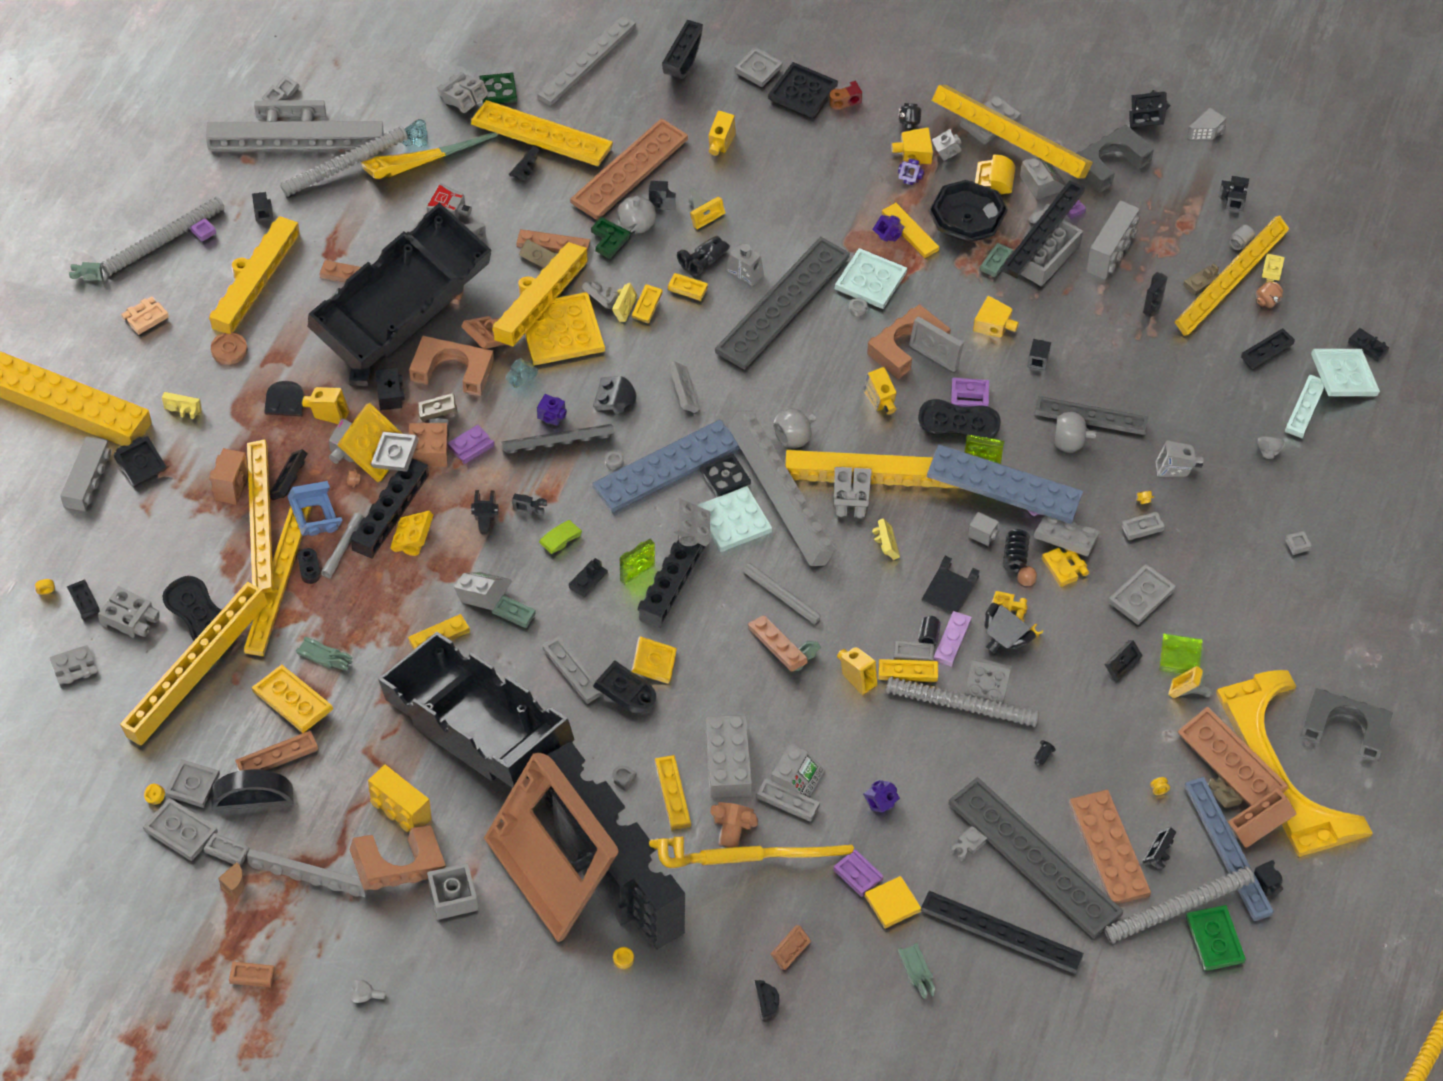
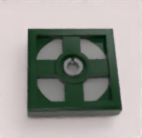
M513 72L479 76L489 94L482 99L483 104L486 100L494 103L517 102Z

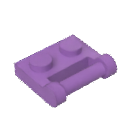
M952 378L951 404L960 407L988 406L989 380ZM957 397L983 399V401L957 400Z

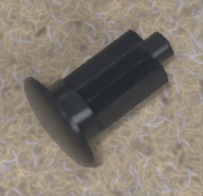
M1044 740L1040 741L1041 746L1034 756L1036 765L1044 764L1050 753L1056 751L1051 743Z

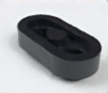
M311 548L302 549L298 553L301 578L307 584L316 583L321 576L317 553Z

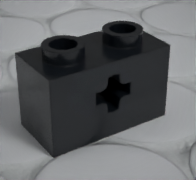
M397 368L375 370L380 411L402 408L401 401L405 400L404 389H400V386H403L402 375H398Z

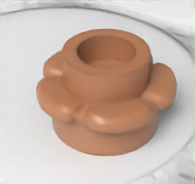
M356 469L354 471L348 470L347 485L354 488L360 482V473H357Z

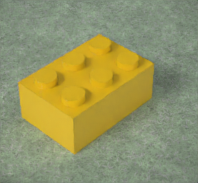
M383 765L368 779L370 802L377 809L381 808L389 819H395L400 823L404 831L409 832L411 828L426 826L432 820L429 798L387 765Z

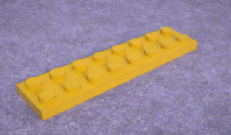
M487 100L471 119V125L595 166L601 164L613 147V141Z

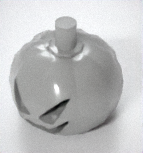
M631 196L619 205L617 217L620 227L630 231L631 234H641L648 231L654 225L656 212L651 201L642 196Z
M785 409L775 418L773 423L774 432L784 447L793 450L801 448L811 438L810 424L816 421V417L813 414L806 417L798 409Z
M1072 411L1064 412L1057 417L1054 445L1060 451L1075 453L1083 447L1086 438L1095 439L1096 431H1088L1086 429L1085 419L1079 413Z

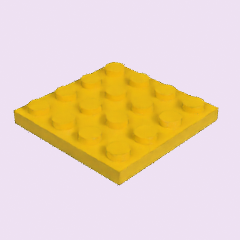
M587 292L556 298L524 334L533 366L605 352V345Z

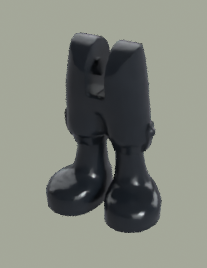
M714 236L696 247L692 254L687 250L681 249L677 252V259L684 270L689 269V273L692 276H698L703 272V268L706 265L713 264L727 252L730 245L722 241L719 236Z

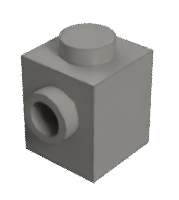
M978 512L969 525L968 537L987 546L998 537V521Z

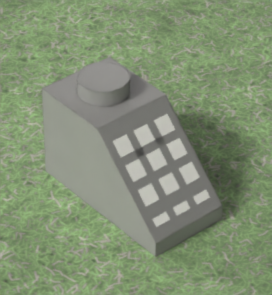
M1209 108L1189 126L1187 139H1215L1218 135L1224 133L1226 117Z

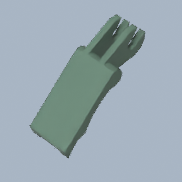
M306 636L301 646L296 649L298 655L327 668L335 667L348 670L346 666L353 662L351 661L353 658L351 655L340 652L336 648L327 647Z
M918 943L905 949H898L899 956L912 985L918 988L922 998H926L927 991L923 984L925 983L930 994L934 996L936 991L932 982L933 975L928 969Z

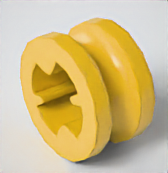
M1166 777L1156 778L1150 783L1154 795H1163L1170 790Z

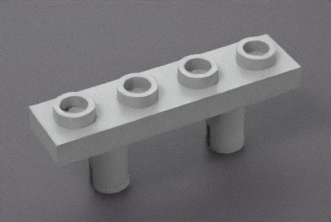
M263 100L254 102L256 118H267V122H277V118L302 117V121H312V117H326L324 100Z

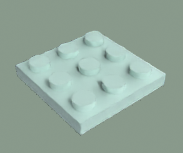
M859 248L836 282L835 289L884 309L906 275L907 267Z
M1313 349L1311 352L1328 396H1377L1379 394V388L1362 349Z
M747 486L697 505L710 511V535L720 552L772 533L771 525Z

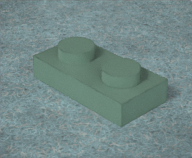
M997 243L981 264L980 271L996 278L1002 270L1004 263L1013 253V249Z
M503 595L492 610V613L527 628L535 616L536 610Z

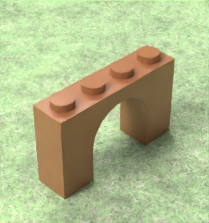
M920 304L915 308H911L903 317L896 319L891 326L884 328L879 335L872 337L867 344V354L882 367H885L897 379L911 370L912 358L900 349L895 341L902 336L912 334L914 320L918 316L948 334L951 332L948 326Z
M422 336L409 368L410 381L428 385L432 373L438 364L447 360H457L468 367L462 381L463 392L481 396L494 363L493 351Z
M431 825L411 828L408 842L414 856V861L403 866L393 865L382 858L373 835L354 837L349 850L363 889L377 890L386 886L395 887L404 883H417L428 879L427 872L445 868L446 865Z

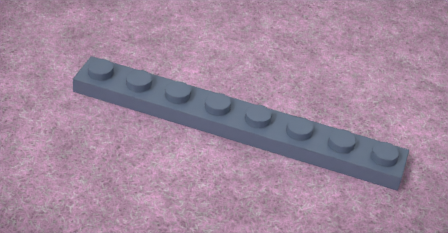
M1204 777L1185 782L1184 787L1228 873L1232 875L1233 871L1238 872V869H1243L1245 866L1251 869ZM1254 875V883H1249L1248 886L1243 885V888H1237L1253 921L1273 916L1274 911Z

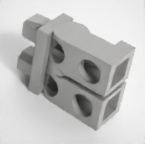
M463 72L451 76L446 84H441L437 87V91L444 103L458 107L462 113L467 112L476 105L475 103L480 102L489 95L482 80L465 75Z
M835 467L834 507H836V516L847 517V507L855 508L854 518H864L869 504L871 469L854 468L853 487H851L852 468Z
M118 586L109 598V601L100 610L98 616L101 625L108 627V625L135 638L136 635L146 637L150 631V625L146 624V621L149 620L156 623L160 618V613L152 607L151 601L145 600Z

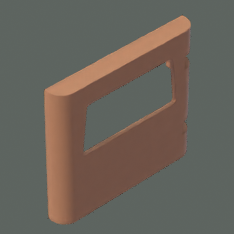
M535 753L531 756L484 836V840L557 942L563 941L618 854L616 844L555 762L549 756L542 753ZM550 786H552L597 847L596 854L583 880L533 813V808Z

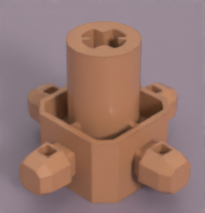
M718 802V805H713L710 810L715 823L722 825L718 843L721 847H739L742 829L750 830L751 827L758 825L759 820L752 808L733 803Z

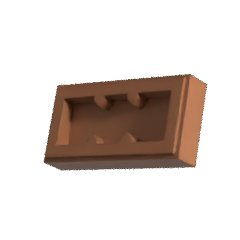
M796 925L770 955L781 969L786 970L811 940L802 927Z
M232 962L229 984L271 988L275 967L274 965Z

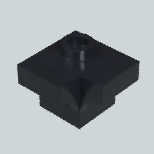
M1232 176L1231 181H1221L1218 197L1225 200L1226 209L1243 212L1249 178Z
M650 181L649 201L653 203L655 209L675 210L676 193L668 189V181Z

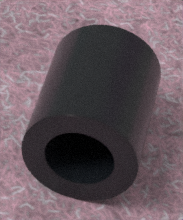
M927 616L922 619L918 638L919 643L937 645L941 626L939 619L935 616Z

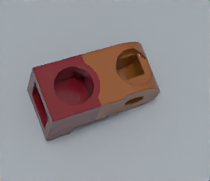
M856 80L849 82L848 87L833 89L830 92V106L833 109H842L862 103L863 92Z

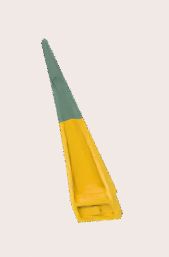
M492 132L460 143L424 151L376 156L361 162L362 168L374 179H381L385 176L391 178L496 137L498 134Z

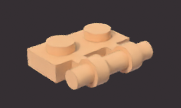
M150 297L148 299L144 298L134 307L130 306L121 314L123 320L127 319L128 324L139 335L169 318V315L159 302Z

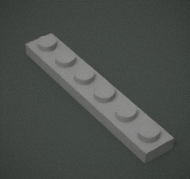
M249 849L247 854L249 866L256 870L264 869L275 875L290 876L294 880L308 881L315 886L323 885L334 891L348 892L353 896L360 895L366 897L368 890L363 889L360 878L254 849Z

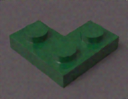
M600 217L591 227V233L602 238L595 247V251L609 259L631 237L630 231L603 217Z

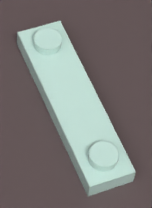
M1309 375L1286 426V433L1303 438L1325 388L1321 378Z

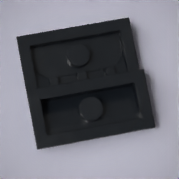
M1165 91L1131 95L1132 110L1129 111L1130 128L1164 125L1167 93Z

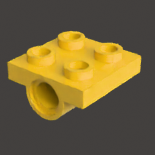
M430 511L401 517L390 549L394 552L403 551L410 556L419 555L421 547L424 546L434 514Z

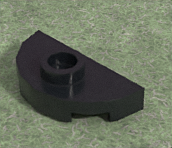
M755 980L754 984L762 1021L776 1014L779 1008V993L775 987L765 983V981Z

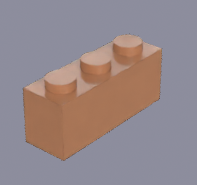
M1277 788L1229 820L1228 824L1239 841L1247 848L1295 816L1296 812L1288 798Z

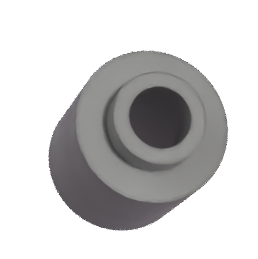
M1242 225L1236 230L1229 240L1231 247L1235 250L1244 249L1255 237L1253 228Z

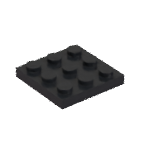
M792 62L769 92L768 99L814 118L829 98L830 92L838 86V80Z

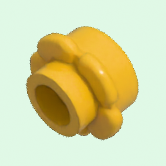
M1151 490L1136 493V501H1140V504L1150 503L1151 498H1154Z

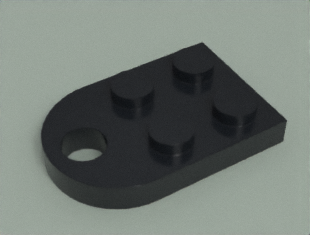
M616 660L612 662L593 685L595 689L633 713H646L650 711L656 701L654 688ZM641 699H645L649 703H644Z

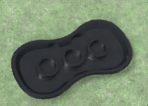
M931 399L924 402L918 414L920 426L930 434L957 433L977 441H987L994 438L998 434L1001 424L999 413L988 406L960 407L941 399Z
M183 576L178 578L163 591L162 598L165 607L185 621L193 641L222 611L210 599L205 583L197 577Z

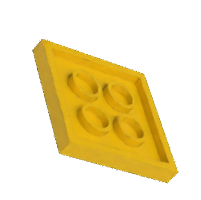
M368 403L337 445L376 482H380L389 470L373 468L371 462L382 433H403L371 403Z

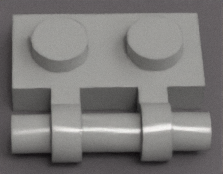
M88 645L50 657L59 685L64 683L70 684L73 683V680L82 677L88 678L91 674L97 673Z

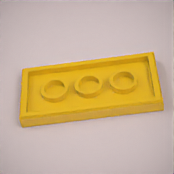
M282 664L251 687L257 696L302 733L306 732L334 710L328 701Z

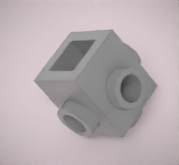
M951 130L943 132L932 139L939 155L944 161L962 151L959 145L962 143L957 134L954 135Z

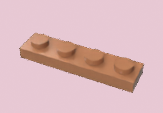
M520 229L516 242L517 247L522 248L526 239L554 253H559L560 249L568 242L587 248V255L590 247V239Z
M765 615L748 623V629L791 672L808 663L807 657Z
M311 731L236 759L235 763L239 771L248 769L269 770L318 751V745Z

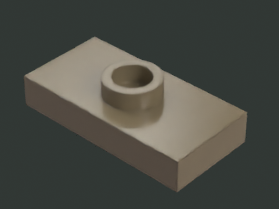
M526 239L519 253L520 256L542 268H545L551 259L557 255Z

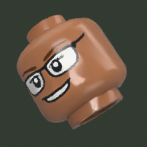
M1268 281L1257 289L1256 302L1261 307L1272 308L1282 300L1283 289L1278 283Z

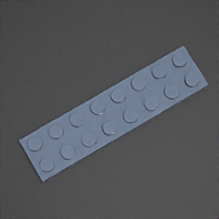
M719 419L593 482L592 487L608 509L614 513L699 470L701 466L739 450L740 447L731 432Z
M938 445L927 472L928 478L1070 524L1073 522L1083 494L1082 490L943 445Z

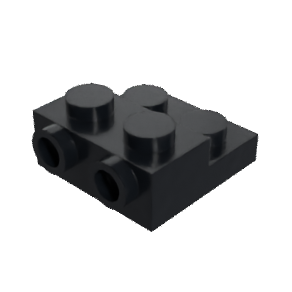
M148 436L144 438L138 437L132 441V444L120 446L115 450L114 459L122 472L126 474L133 487L167 469Z

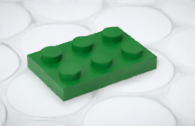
M1227 905L1188 912L1186 914V919L1205 971L1245 963L1246 958Z

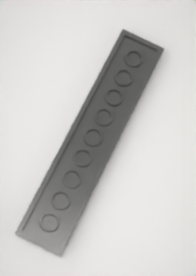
M820 236L715 347V353L745 370L850 257V252Z
M975 778L949 799L948 804L959 815L987 837V841L1093 939L1101 934L1106 926H1110L1123 915V910L980 778Z

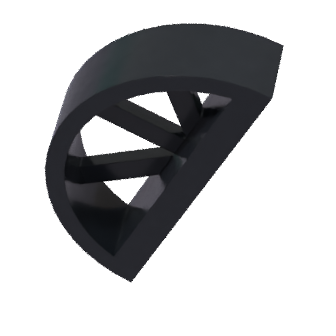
M691 20L685 22L662 62L664 74L684 79L687 76L699 49L703 24Z
M248 769L232 772L218 779L211 789L212 811L294 804L293 786L289 779L279 773L268 770Z

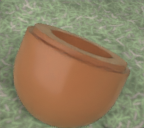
M1027 566L1018 571L1017 580L1021 585L1032 586L1036 582L1037 573L1034 568Z

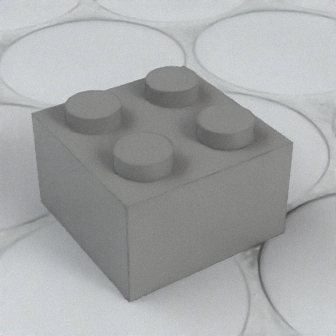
M468 863L427 872L437 920L478 911L477 897Z

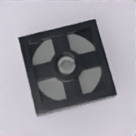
M734 454L700 467V472L716 497L751 484V479Z

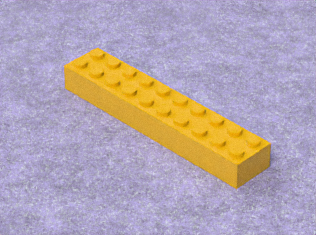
M0 351V398L120 446H128L136 438L143 437L152 424L149 409Z

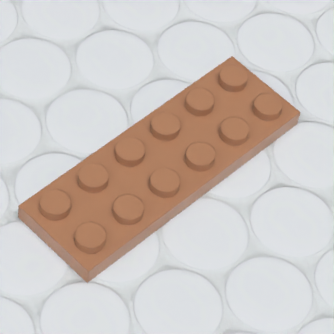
M1208 706L1177 731L1178 735L1249 806H1252L1277 788L1283 793L1289 789L1288 785Z
M1108 789L1071 798L1069 804L1107 896L1117 905L1149 897L1151 895L1150 888Z

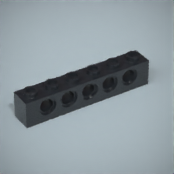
M412 458L407 472L397 471L395 476L390 478L388 486L385 490L381 491L377 502L371 505L366 518L364 517L361 520L357 531L352 533L350 537L352 551L373 559L428 478L427 464Z
M678 535V541L672 544L670 555L665 557L661 571H657L653 585L648 587L646 598L644 601L641 600L638 605L639 620L661 628L706 546L699 543L693 546H684L679 542Z

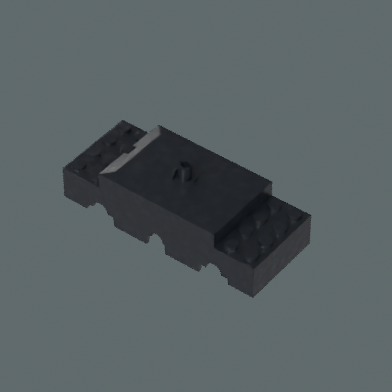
M439 202L423 216V219L413 231H408L407 233L403 231L383 248L375 263L371 265L368 261L350 276L334 298H329L327 301L324 300L308 314L307 327L358 375H361L382 356L386 359L461 294L464 285L489 264L492 250Z
M439 632L434 633L378 678L386 701L411 717L413 725L417 730L489 780L493 781L499 778L512 788L533 754L542 753L548 755L575 740L569 719L552 707L546 710L541 708L537 700L532 697L530 690L510 677H504L505 682H502L496 674L494 667L471 652L465 658L459 649L454 646L453 642ZM448 700L449 703L442 707V704Z
M572 741L548 754L547 756L555 762L618 848L616 858L595 892L620 926L633 920L636 927L642 929L645 933L644 936L650 945L653 944L657 950L685 934V892L671 874L664 876L662 872L655 873L649 869L648 865L652 861L650 855L657 849L649 846L650 839L637 822L629 826L617 824L619 819L618 813L625 809V805L607 781L596 784L593 780L585 781L581 778L580 774L584 770L582 764L585 762V759ZM550 786L546 791L544 799L547 806L553 808L555 837L573 860L570 864L577 873L581 871L585 876L596 854L597 847L552 786Z

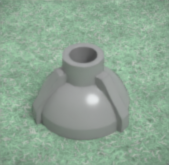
M1258 437L1257 439L1258 446L1265 459H1274V456L1285 447V442L1278 438Z

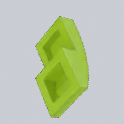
M567 520L545 534L539 540V543L553 554L564 549L567 542L580 537L582 530L571 520Z

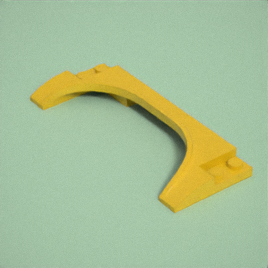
M1288 670L1254 674L1253 679L1218 688L1216 695L1236 735L1288 785L1289 789L1283 794L1288 798L1296 815L1284 822L1282 826L1297 856L1302 857L1372 836L1373 833L1364 816L1321 806L1306 798L1290 782L1266 735L1264 715L1269 702L1276 694L1296 689V684Z

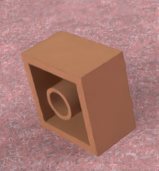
M409 423V435H416L419 438L412 458L427 464L428 467H447V423Z
M223 448L221 454L216 458L214 470H211L209 480L212 483L211 491L214 493L216 501L237 505L248 479L246 456L244 452Z

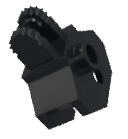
M475 490L474 503H471V515H474L475 520H478L480 534L487 535L490 532L491 521H495V515L499 513V504H496L495 490L490 491V501L481 500L479 490Z

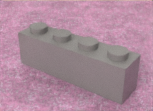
M85 437L60 495L63 507L85 511L88 504H91L93 491L98 488L99 477L104 473L105 463L111 457L108 440Z

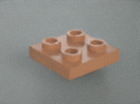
M490 316L463 321L461 327L483 349L507 345L494 340L492 328L494 323L500 318L492 319Z

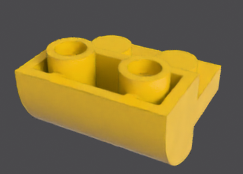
M993 155L992 160L978 162L975 183L997 190L999 194L1012 193L1015 174L1013 161L1002 155Z

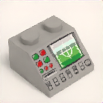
M1039 157L1022 161L1020 176L1036 200L1061 192L1065 187L1066 183L1052 164Z
M469 572L462 574L454 589L461 603L493 610L512 580L483 572Z
M789 744L772 773L771 781L810 798L825 769L808 751Z

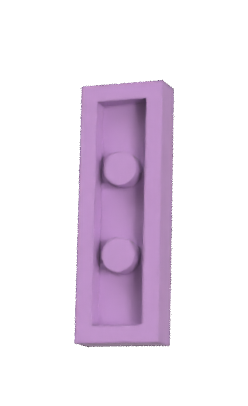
M953 611L933 661H938L952 667L972 617Z

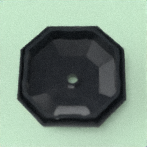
M968 180L942 186L929 209V214L938 231L970 243L995 236L1008 212V208L997 190Z

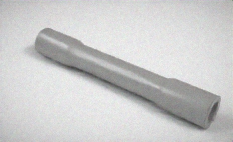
M354 513L344 535L321 571L324 577H332L350 543L352 533L357 531L361 520L364 518L362 514Z

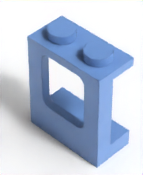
M328 481L292 487L287 496L302 536H315L322 532L332 533L338 530L342 522L341 517L336 518L327 495L330 488ZM321 506L326 520L306 523L301 508Z

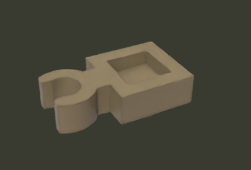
M1218 777L1217 781L1213 778L1210 779L1208 783L1209 788L1215 791L1213 795L1225 808L1241 804L1243 799L1230 786H1226L1225 781L1221 777Z

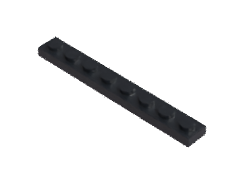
M1069 180L1004 263L1002 272L1015 278L1021 275L1083 195L1085 187Z
M928 891L921 906V911L1074 974H1076L1084 953L932 891Z

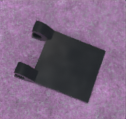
M945 555L937 573L923 595L922 601L952 614L953 611L959 612L972 587L977 583L980 571L972 568L968 578L949 570L952 565L950 563L952 558Z

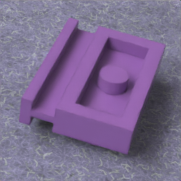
M479 425L448 442V448L458 459L462 460L463 464L494 447V441L489 438V435Z
M856 849L833 867V871L861 897L865 895V892L873 889L884 877Z

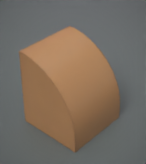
M236 862L218 878L220 888L234 901L241 895L244 889L242 869Z

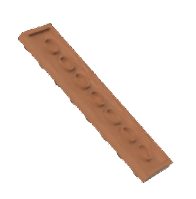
M661 118L572 196L570 203L598 220L688 140V134Z

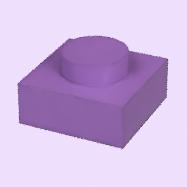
M1078 200L1067 216L1073 219L1086 212V207Z
M206 218L191 226V232L201 242L216 234V229Z

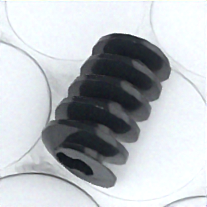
M1014 529L1006 534L1003 566L1010 572L1018 573L1021 568L1027 567L1030 535L1025 530Z

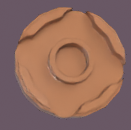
M231 332V334L222 333L215 337L211 342L210 350L216 362L231 365L243 360L247 355L248 348L246 340L242 335Z

